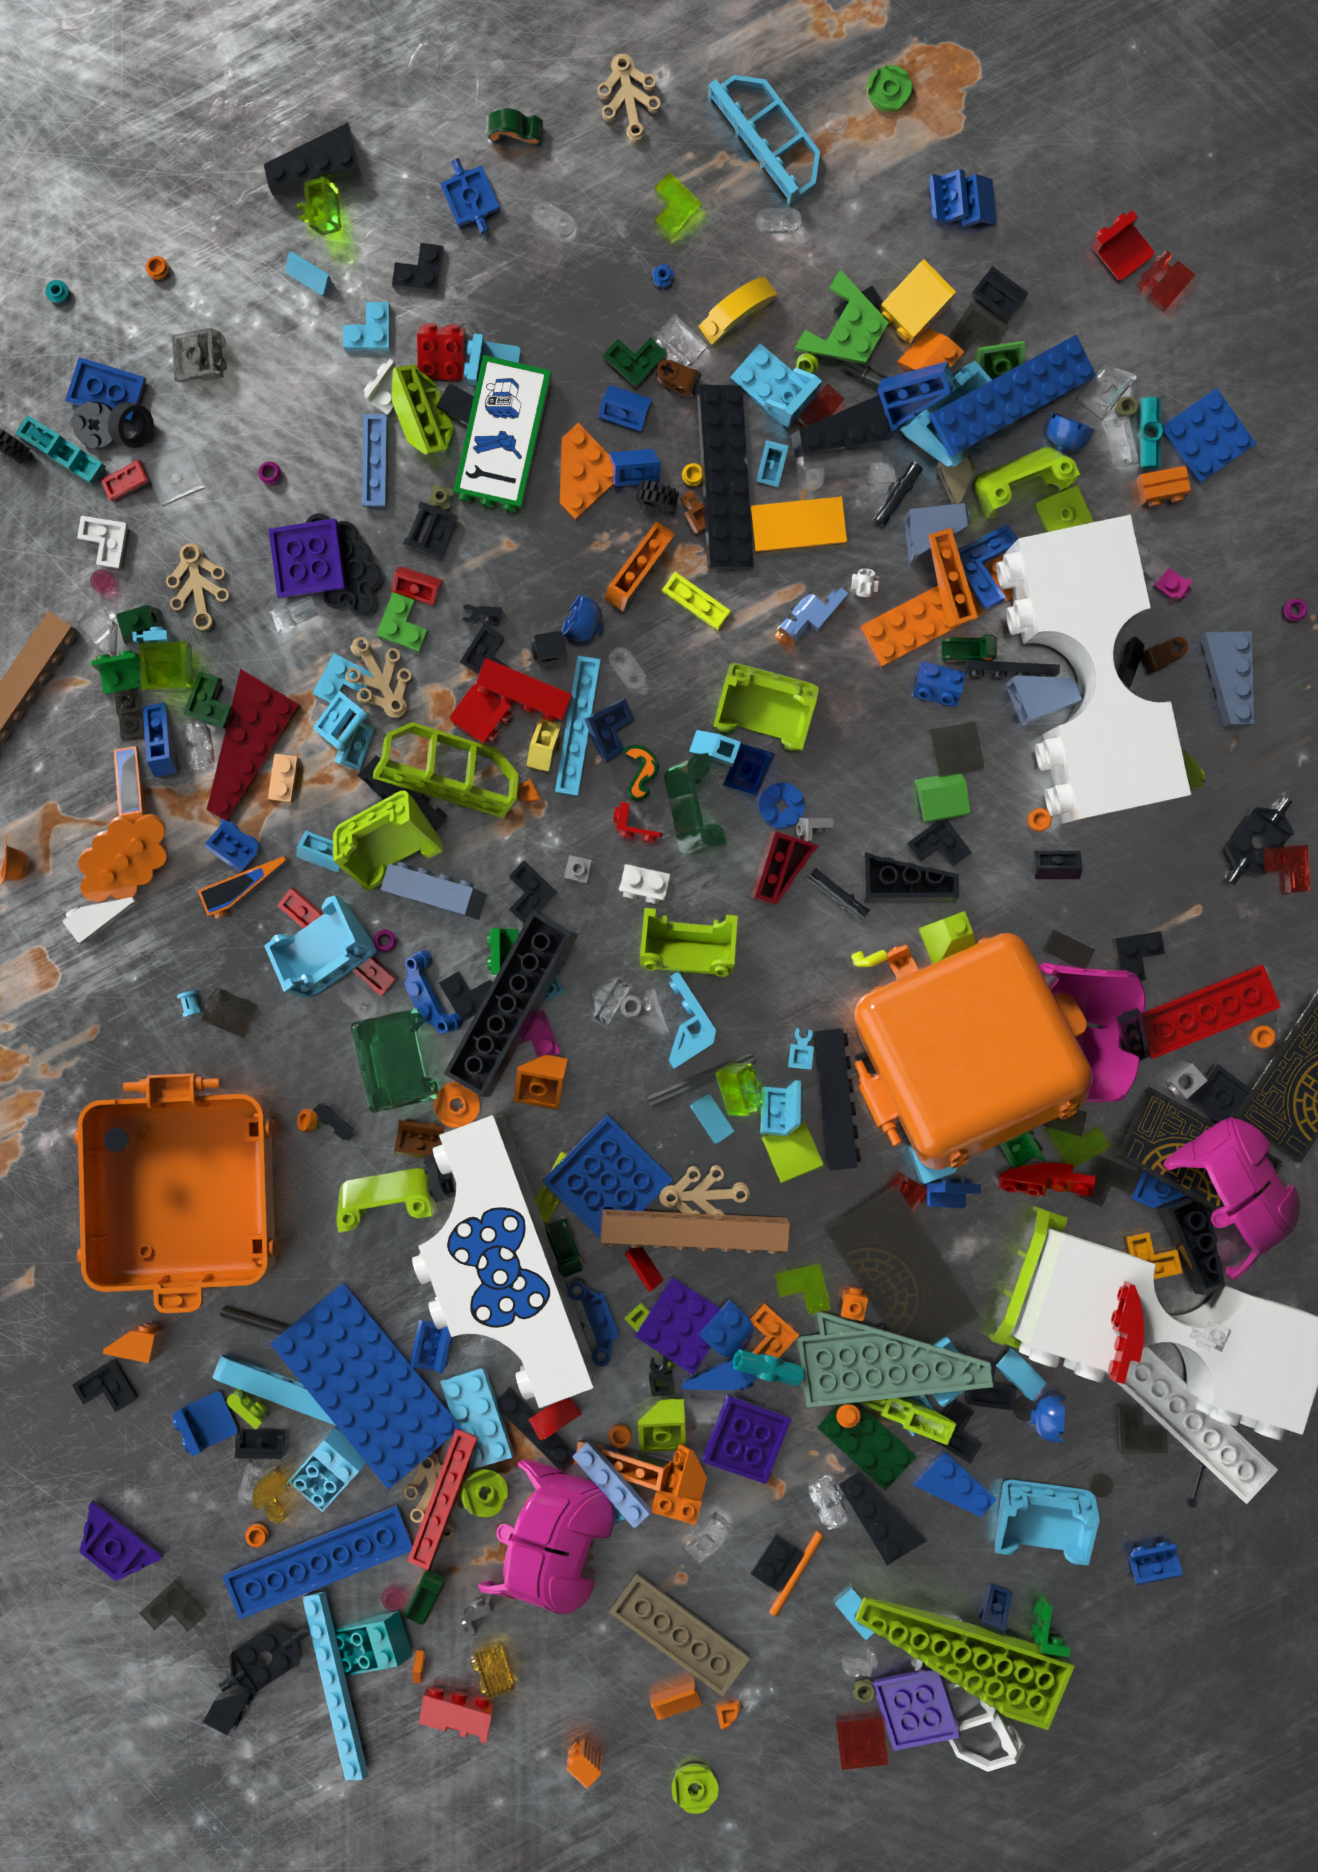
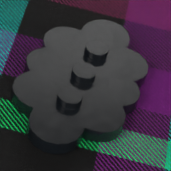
M316 513L311 515L306 523L331 518L322 513ZM339 521L338 528L346 589L322 592V597L326 605L333 609L348 607L352 614L366 617L371 615L377 607V597L373 590L381 584L383 573L381 568L371 561V547L367 543L360 541L358 528L348 521Z

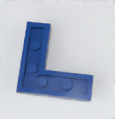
M1008 524L958 549L969 589L985 612L1005 602V595L983 564L1004 554L1018 540Z

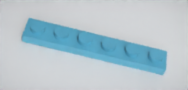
M584 656L577 657L555 789L556 793L574 796L579 794L589 729L584 719L592 715L601 659Z

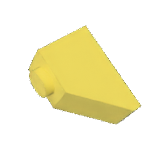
M539 718L530 743L526 766L549 772L562 726L561 722L555 721L554 723L544 718Z

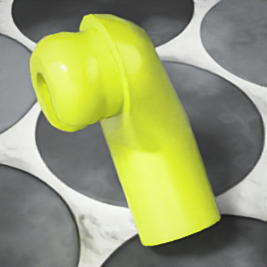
M880 950L865 957L864 953L859 951L852 954V959L854 960L853 964L857 967H874L886 961L887 955L884 950Z

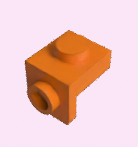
M908 945L894 947L886 954L888 964L897 980L919 970L910 954Z
M850 1287L849 1290L843 1289L841 1316L863 1321L868 1302L867 1294L863 1293V1289L857 1287Z

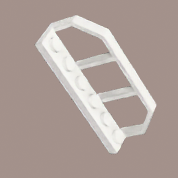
M919 1659L915 1671L923 1670L924 1663ZM951 1681L945 1682L947 1690L960 1687ZM980 1699L981 1706L987 1713L958 1722L960 1731L991 1721L993 1729L997 1731L1001 1739L1003 1749L1008 1752L1009 1756L989 1761L963 1748L958 1738L949 1740L956 1756L987 1772L1017 1763L1025 1748V1744L1013 1720Z

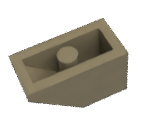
M965 452L962 455L964 459L955 467L952 465L947 467L940 461L937 465L938 472L952 504L961 503L974 473L975 466L970 456L967 457Z

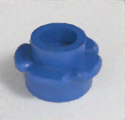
M661 264L652 271L653 281L660 287L669 286L675 277L673 269H670L666 264Z

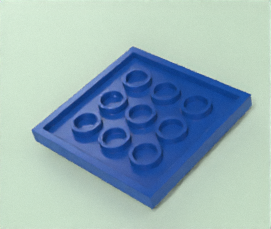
M606 1114L541 1181L600 1238L602 1209L643 1211L662 1192V1189L673 1181V1178Z

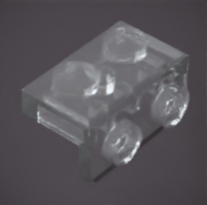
M675 313L660 331L654 333L658 338L657 344L666 351L667 349L675 354L673 359L681 365L692 366L709 347V344Z

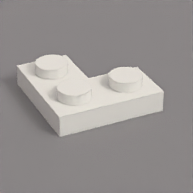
M81 516L77 538L82 541L100 543L96 565L121 570L128 524Z

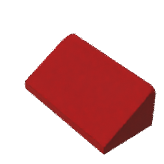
M399 566L395 571L391 592L434 606L443 580Z
M643 1246L640 1248L630 1247L625 1250L626 1258L648 1292L653 1291L663 1282V1277Z
M568 1397L552 1403L528 1420L538 1438L542 1440L582 1415V1413Z

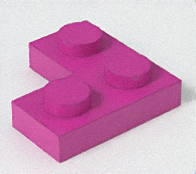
M545 1010L537 1012L519 1044L531 1040L537 1057L543 1055L554 1056L561 1053Z

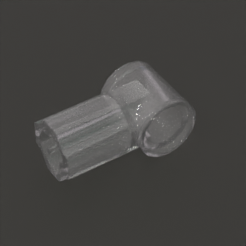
M308 596L291 605L276 607L269 612V615L278 634L281 635L294 630L298 624L319 615L311 596Z

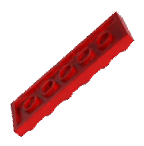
M1264 964L1142 1013L1150 1059L1157 1058L1281 1008Z

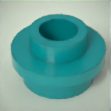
M52 280L47 284L45 293L51 302L62 303L67 299L69 289L63 281ZM55 288H60L59 293L53 294Z

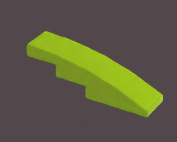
M909 1397L860 1402L864 1406L881 1412V1416L903 1424L904 1429L948 1445L956 1423Z

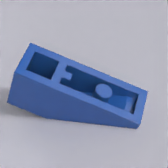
M163 702L143 706L147 764L154 778L177 773L176 754L167 705Z
M733 1356L681 1381V1386L683 1390H737L740 1388L741 1391H744L754 1385L753 1382L756 1381V1377L753 1374L734 1369Z

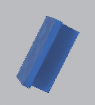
M978 174L966 177L969 216L961 219L962 226L968 228L981 222L991 225L996 224L992 179Z
M609 385L602 398L598 417L642 431L652 399Z
M654 449L610 452L609 458L613 464L614 486L637 485L645 480L659 483L660 460Z

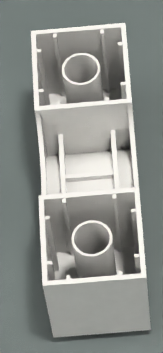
M1131 514L1019 538L1005 552L1003 561L996 563L1000 588L1002 590L1012 588L1013 606L1006 608L1009 631L1011 635L1021 633L1023 644H1043L1063 654L1074 668L1078 683L1083 692L1082 700L1076 704L1070 717L1062 725L1042 734L1043 742L1035 744L1036 759L1040 770L1050 769L1054 787L1045 789V800L1050 816L1060 815L1061 823L1064 824L1191 795L1171 701L1151 702L1134 695L1121 682L1114 666L1113 649L1120 629L1126 622L1132 621L1151 608Z
M1051 1228L1047 1229V1235L1015 1327L1010 1333L1022 1341L1019 1352L1028 1355L1029 1359L1054 1368H1057L1060 1357L1065 1358L1064 1367L1074 1370V1373L1079 1376L1102 1383L1105 1371L1108 1372L1109 1363L1115 1357V1340L1121 1334V1332L1112 1329L1113 1324H1111L1112 1313L1114 1310H1117L1119 1303L1117 1293L1120 1286H1123L1124 1281L1136 1286L1143 1310V1348L1160 1342H1172L1177 1346L1186 1366L1187 1388L1185 1390L1198 1397L1197 1410L1210 1414L1209 1417L1233 1426H1238V1423L1254 1428V1431L1280 1441H1283L1286 1430L1303 1435L1318 1387V1316L1226 1285L1215 1290L1211 1297L1198 1309L1182 1315H1168L1160 1305L1154 1290L1155 1264Z

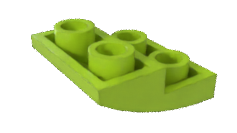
M805 1120L788 1136L767 1135L762 1138L781 1184L824 1166Z

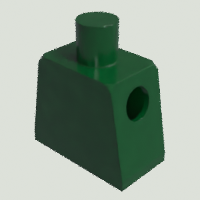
M149 605L116 614L124 644L133 642V632L143 635V631H150L151 627H164V630H166L161 610Z

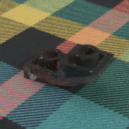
M138 689L115 692L116 714L119 717L121 740L125 742L145 739L144 719Z

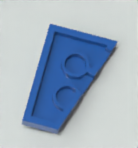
M945 1450L913 1483V1486L980 1517L997 1500Z

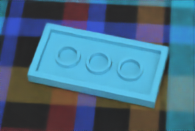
M485 1366L441 1380L440 1383L453 1418L462 1427V1430L480 1437L469 1469L473 1470L512 1458L515 1454Z

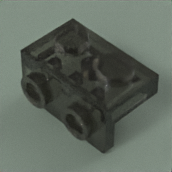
M216 988L208 997L201 1020L244 1038L247 1035L252 1016L257 1011L258 1005L248 999L235 996L227 990Z

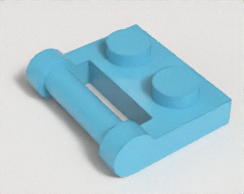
M339 691L313 726V729L334 747L343 752L347 747L346 743L363 720L368 719L370 714ZM355 712V717L352 719L350 724L341 734L339 739H337L336 736L343 728V726L346 724L351 715Z

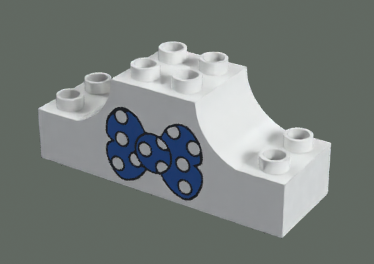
M503 1112L439 1135L442 1145L434 1147L433 1153L442 1174L453 1172L457 1183L455 1202L449 1219L443 1228L434 1237L419 1245L421 1253L412 1258L414 1270L420 1283L425 1284L431 1281L437 1297H435V1300L429 1302V1310L435 1326L438 1330L448 1326L451 1337L461 1334H479L491 1337L508 1346L523 1363L520 1366L521 1371L516 1372V1380L524 1400L535 1397L539 1408L594 1388L599 1377V1371L592 1360V1352L573 1301L568 1295L565 1279L557 1268V1260L546 1234L544 1222L536 1205L533 1192Z

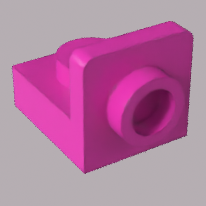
M1166 567L1153 585V588L1175 603L1180 598L1184 600L1192 589L1189 585L1193 580L1190 578L1186 580L1169 567Z

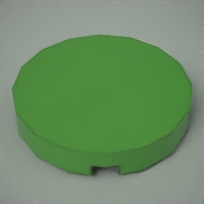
M885 65L880 69H876L868 81V99L880 111L895 112L902 109L911 98L913 86L909 78L910 76L904 69L895 65Z

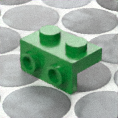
M490 928V933L487 935V945L491 947V956H488L487 967L488 970H491V975L498 974L519 935V929Z
M1033 1130L999 1144L1013 1168L1023 1166L1034 1156L1041 1162L1045 1160L1041 1153L1043 1147L1032 1137L1034 1135Z

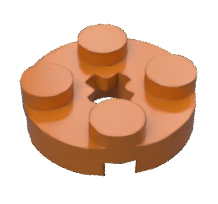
M458 1082L446 1084L437 1092L434 1098V1110L437 1117L444 1125L451 1128H459L472 1123L480 1112L481 1102L479 1095ZM457 1098H460L464 1106L459 1108L458 1111H454L451 1101H456Z

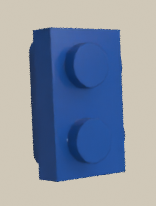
M216 1391L188 1404L173 1413V1425L177 1431L180 1430L184 1438L182 1439L183 1447L186 1452H190L192 1457L201 1453L205 1448L223 1441L238 1432L236 1422L220 1391Z

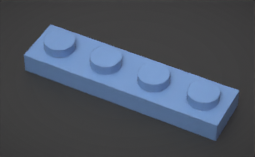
M363 414L362 506L386 507L387 415Z
M592 1440L588 1441L572 1456L633 1528H636L653 1512Z

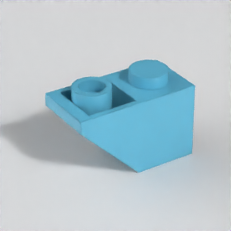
M697 730L689 752L733 767L741 742L720 734Z

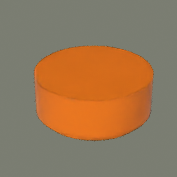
M1043 808L1033 810L1028 816L1029 827L1037 832L1048 829L1052 823V817Z
M1261 1025L1252 1030L1250 1038L1254 1046L1265 1049L1274 1044L1276 1035L1271 1027Z
M303 1109L297 1119L299 1130L312 1133L317 1126V1114L312 1109Z
M619 1423L611 1427L609 1441L614 1447L624 1448L630 1444L632 1432L627 1425Z

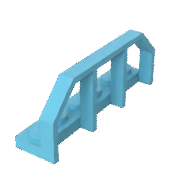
M733 75L721 85L717 79L711 82L708 89V99L710 101L714 100L735 128L736 136H741L760 161V168L762 170L766 169L787 197L788 205L790 206L815 188L820 150L767 80ZM734 84L763 88L773 103L747 120L743 115L744 111L738 102L734 103L729 97L730 92L728 89ZM779 109L798 135L772 153L770 144L765 138H760L755 125L773 111ZM803 141L814 155L811 181L799 189L796 178L793 175H788L785 171V165L779 157Z

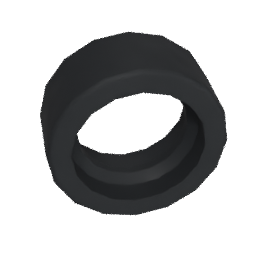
M124 402L113 408L108 419V432L117 444L130 448H139L148 443L152 437L154 420L146 407L131 402ZM133 411L136 412L139 418V427L136 434L128 439L123 433V423L126 416Z

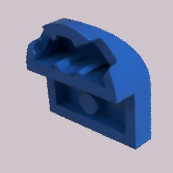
M728 1300L701 1330L698 1336L716 1353L724 1357H733L739 1349L744 1350L751 1341L753 1325L751 1320L732 1301Z

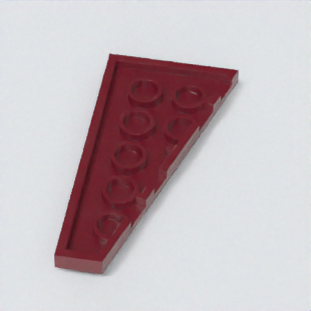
M241 668L231 705L234 707V711L227 730H225L206 809L227 822L300 707L295 701Z

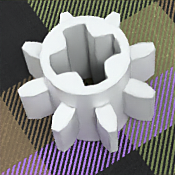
M860 569L858 575L853 574L851 589H856L855 593L860 597H870L873 591L878 592L880 577L875 576V572L871 569Z

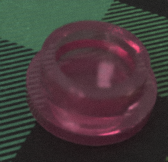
M100 569L92 574L90 583L94 590L105 593L113 587L114 578L107 570Z
M396 1586L386 1588L381 1596V1602L388 1610L401 1608L405 1600L404 1592Z

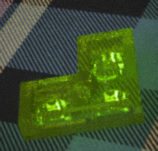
M671 172L654 187V192L668 204L654 219V223L671 238L702 207V202Z
M1063 1119L1046 1130L1066 1164H1074V1169L1111 1147L1098 1126L1079 1138L1067 1119Z
M820 1263L774 1273L779 1296L783 1297L803 1292L808 1315L831 1309Z

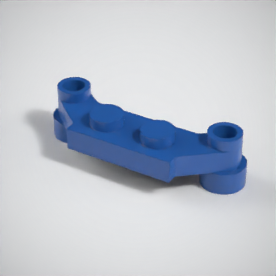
M425 950L414 953L412 957L407 958L405 961L407 975L406 981L403 984L422 1023L427 1022L441 1034L459 1030L462 1027V1018L455 1012L447 1015L444 1013L424 972V969L432 964L430 953Z
M574 1281L568 1287V1295L572 1300H580L582 1302L597 1342V1348L593 1352L592 1360L595 1365L604 1367L609 1364L614 1340L620 1337L604 1292L597 1293L585 1286L584 1283ZM575 1286H579L582 1289V1291L580 1293H575L573 1291V1288ZM604 1352L606 1357L600 1359L598 1353Z

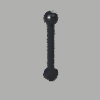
M1201 1461L1198 1463L1200 1468L1192 1496L1187 1500L1188 1505L1192 1508L1197 1506V1492L1203 1471L1207 1468Z

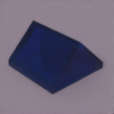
M741 743L733 767H730L723 786L756 799L775 754Z

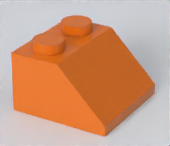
M927 328L897 361V364L906 372L948 361L952 370L962 359L964 351L948 336Z
M145 1322L144 1325H139L104 1348L102 1354L150 1363L159 1357L164 1329L158 1328L156 1323Z

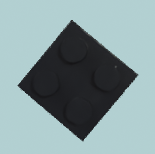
M1216 1064L1206 1076L1208 1081L1196 1090L1188 1101L1219 1123L1230 1117L1236 1118L1255 1092L1219 1064Z

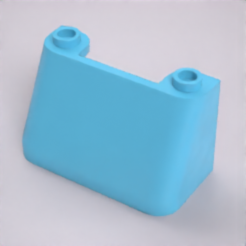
M976 361L959 369L952 375L955 383L950 394L917 413L915 417L908 420L901 428L902 433L908 439L947 467L951 465L953 467L957 466L964 459L962 455L965 451L962 450L949 457L929 414L992 380Z
M334 895L325 899L321 906L325 914L294 936L277 934L272 937L270 942L264 945L284 992L303 998L316 996L376 953L373 941L341 897Z
M1019 1480L1005 1481L1000 1499L995 1553L1003 1555L1014 1554L1017 1552L1019 1544L1063 1550L1065 1558L1072 1564L1089 1566L1100 1521L1095 1495L1084 1489Z

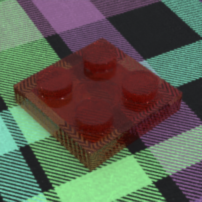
M882 1715L836 1720L842 1770L888 1765Z

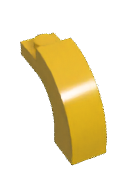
M765 276L754 279L718 303L709 312L710 315L698 327L711 344H716L734 325L749 314L763 310L778 294Z

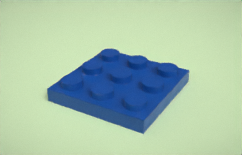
M1217 388L1162 426L1163 436L1198 485L1257 444Z

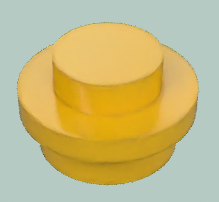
M691 463L684 467L682 479L685 484L695 487L702 483V472L699 464Z

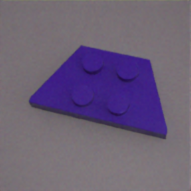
M93 1500L89 1504L88 1518L84 1526V1537L81 1541L79 1553L114 1581H118L133 1572L135 1573L145 1566L159 1561L164 1556Z

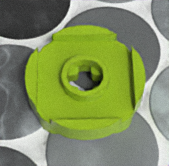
M479 1469L470 1473L464 1479L461 1487V1501L465 1509L472 1515L484 1518L499 1513L508 1496V1487L504 1478L496 1472L487 1469ZM482 1487L489 1489L485 1500L479 1496Z
M692 1763L676 1771L672 1780V1796L675 1803L683 1808L684 1811L691 1814L703 1813L710 1808L718 1797V1781L710 1767ZM692 1783H697V1785L702 1787V1789H698L697 1794H693L692 1790H688Z

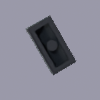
M450 383L441 396L436 408L468 426L474 396Z
M1135 636L1128 640L1117 671L1118 677L1127 688H1130L1142 657L1141 653L1145 648L1144 643Z
M1034 851L1035 879L1081 878L1083 871L1081 851Z

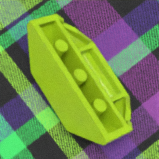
M415 364L395 367L392 380V403L407 442L425 455L446 451L454 427L449 415L436 408L441 398L438 386L428 376L419 371Z

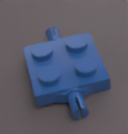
M456 158V163L454 160L450 162L455 174L450 179L440 183L442 191L458 228L468 223L476 222L480 233H485L483 226L487 233L490 229L485 218L499 211L500 206L482 165L472 170H464L460 159Z

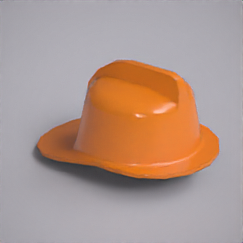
M5 833V855L0 872V885L4 881L24 879L29 868L28 856L23 851L7 846V833Z

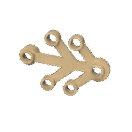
M618 54L611 62L613 72L605 83H601L598 86V96L601 99H608L611 96V89L619 79H621L622 87L611 103L603 107L602 117L606 121L614 120L616 111L625 100L629 120L627 138L632 143H640L645 137V129L638 122L634 99L645 105L652 113L659 111L660 99L656 96L649 97L631 85L630 77L642 83L643 88L648 91L656 87V78L652 74L645 75L636 69L629 55ZM620 62H625L627 65L625 67H620L618 64ZM652 80L653 84L647 85L645 81ZM603 88L609 90L606 94H603L600 91ZM651 102H656L658 105L656 107H651L649 104ZM607 110H611L613 114L611 116L605 115V112ZM633 128H638L640 131L639 133L634 134L631 130Z
M188 543L180 550L181 562L174 572L166 578V584L169 588L178 589L181 586L180 578L189 568L190 577L178 595L171 599L170 606L176 612L184 610L185 600L193 590L197 609L193 623L200 631H208L213 626V618L207 613L203 588L215 595L220 603L228 602L230 600V593L225 588H219L201 576L199 566L211 572L212 577L217 581H221L226 577V571L223 567L216 566L205 559L202 549L197 544ZM190 552L196 553L193 559L188 558ZM216 570H222L220 577L215 576ZM172 578L177 579V583L174 586L170 585ZM221 592H226L225 599H219ZM178 600L181 601V606L175 608L174 603ZM204 618L208 619V624L201 626V620Z
M357 637L351 644V651L355 656L362 657L372 677L360 674V671L356 668H350L346 672L345 678L349 683H359L380 690L384 696L382 698L372 695L369 689L362 688L357 693V700L360 703H370L384 708L385 713L391 718L403 716L407 705L402 697L406 683L411 679V672L406 668L400 669L396 675L398 683L394 694L389 687L395 663L400 658V652L395 648L387 651L385 654L386 663L382 673L369 651L371 648L369 640L364 637ZM358 643H364L365 649L359 648ZM389 653H394L396 659H391ZM354 672L357 678H350L349 673ZM400 673L407 674L408 678L402 679ZM365 692L368 695V699L361 698L360 693ZM392 703H397L399 709H393Z
M714 1165L711 1167L710 1173L692 1191H683L690 1182H696L700 1179L699 1168L691 1166L676 1185H668L663 1188L659 1198L665 1207H676L682 1213L701 1214L699 1211L691 1209L684 1202L693 1200L708 1214L725 1215L724 1211L717 1209L707 1200L734 1199L738 1203H743L749 1199L750 1190L748 1185L743 1182L735 1183L731 1189L707 1190L715 1181H720L724 1176L723 1168L719 1165ZM715 1170L721 1172L719 1176H714L712 1173ZM691 1171H696L698 1175L696 1177H691L689 1173ZM739 1191L745 1193L743 1197H738L736 1194ZM673 1194L675 1199L668 1200L667 1196Z
M434 1452L425 1458L431 1460L432 1465L426 1467L423 1461L416 1466L418 1471L414 1479L404 1490L405 1498L414 1500L419 1493L418 1487L425 1476L427 1477L429 1486L417 1507L410 1514L411 1520L415 1523L423 1520L425 1510L437 1482L436 1473L440 1474L443 1466L439 1464V1457ZM412 1488L416 1494L409 1496L407 1490ZM459 1494L455 1504L458 1509L464 1510L465 1507L458 1503V1500L461 1498V1494ZM419 1511L422 1517L417 1519L413 1516V1513ZM449 1520L447 1525L451 1533L448 1535L444 1534L442 1540H450L455 1536L456 1525L453 1521Z

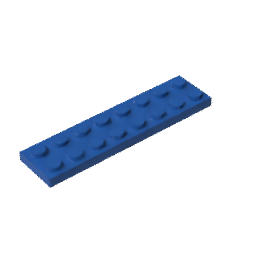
M1076 334L929 414V417L949 457L1097 375Z
M395 1505L223 1574V1579L240 1620L411 1552L413 1542L399 1506Z

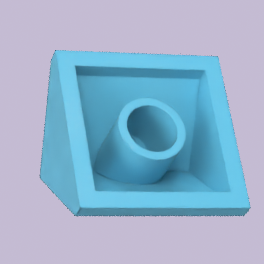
M911 1146L908 1148L918 1180L923 1184L955 1173L957 1168L953 1169L951 1166L941 1170L928 1168L918 1160Z

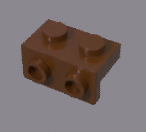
M413 1119L399 1120L394 1155L424 1159V1156L434 1154L433 1148L442 1145L439 1135L445 1133V1128L434 1122L424 1124L418 1123Z

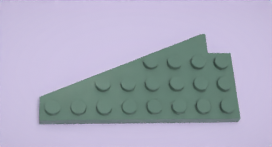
M817 1313L820 1334L797 1337L801 1366L804 1367L803 1382L807 1408L994 1387L991 1362L829 1313Z

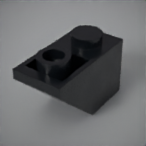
M243 1688L219 1694L205 1716L203 1723L227 1736L231 1729L236 1731L242 1720V1717L239 1716L243 1708L248 1709L254 1697L250 1695L251 1692Z

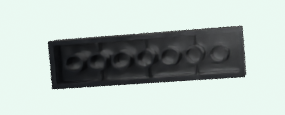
M531 911L449 1062L444 1075L481 1097H491L577 939L578 933L541 912Z

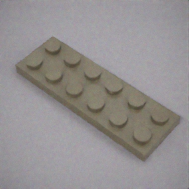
M636 1573L609 1610L611 1615L722 1697L750 1660L748 1654L638 1573Z

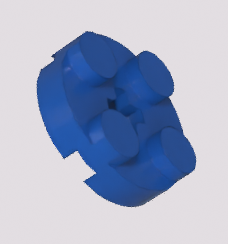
M780 782L770 785L762 793L759 800V812L769 826L776 829H786L795 825L799 818H802L805 811V801L802 792L789 783ZM781 799L785 800V804L788 805V809H784L783 812H779V808L775 806V803H779Z

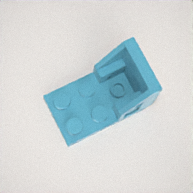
M761 343L730 376V380L735 385H741L743 391L780 424L788 428L819 394L822 383L814 374L798 368L792 371Z
M678 971L670 976L672 981L669 982V985L676 995L680 993L684 998V1001L681 1003L687 1013L693 1012L695 1016L679 1026L669 1058L673 1068L678 1067L712 1045L716 1034L713 1024ZM693 1025L697 1026L699 1033L694 1034L691 1031Z

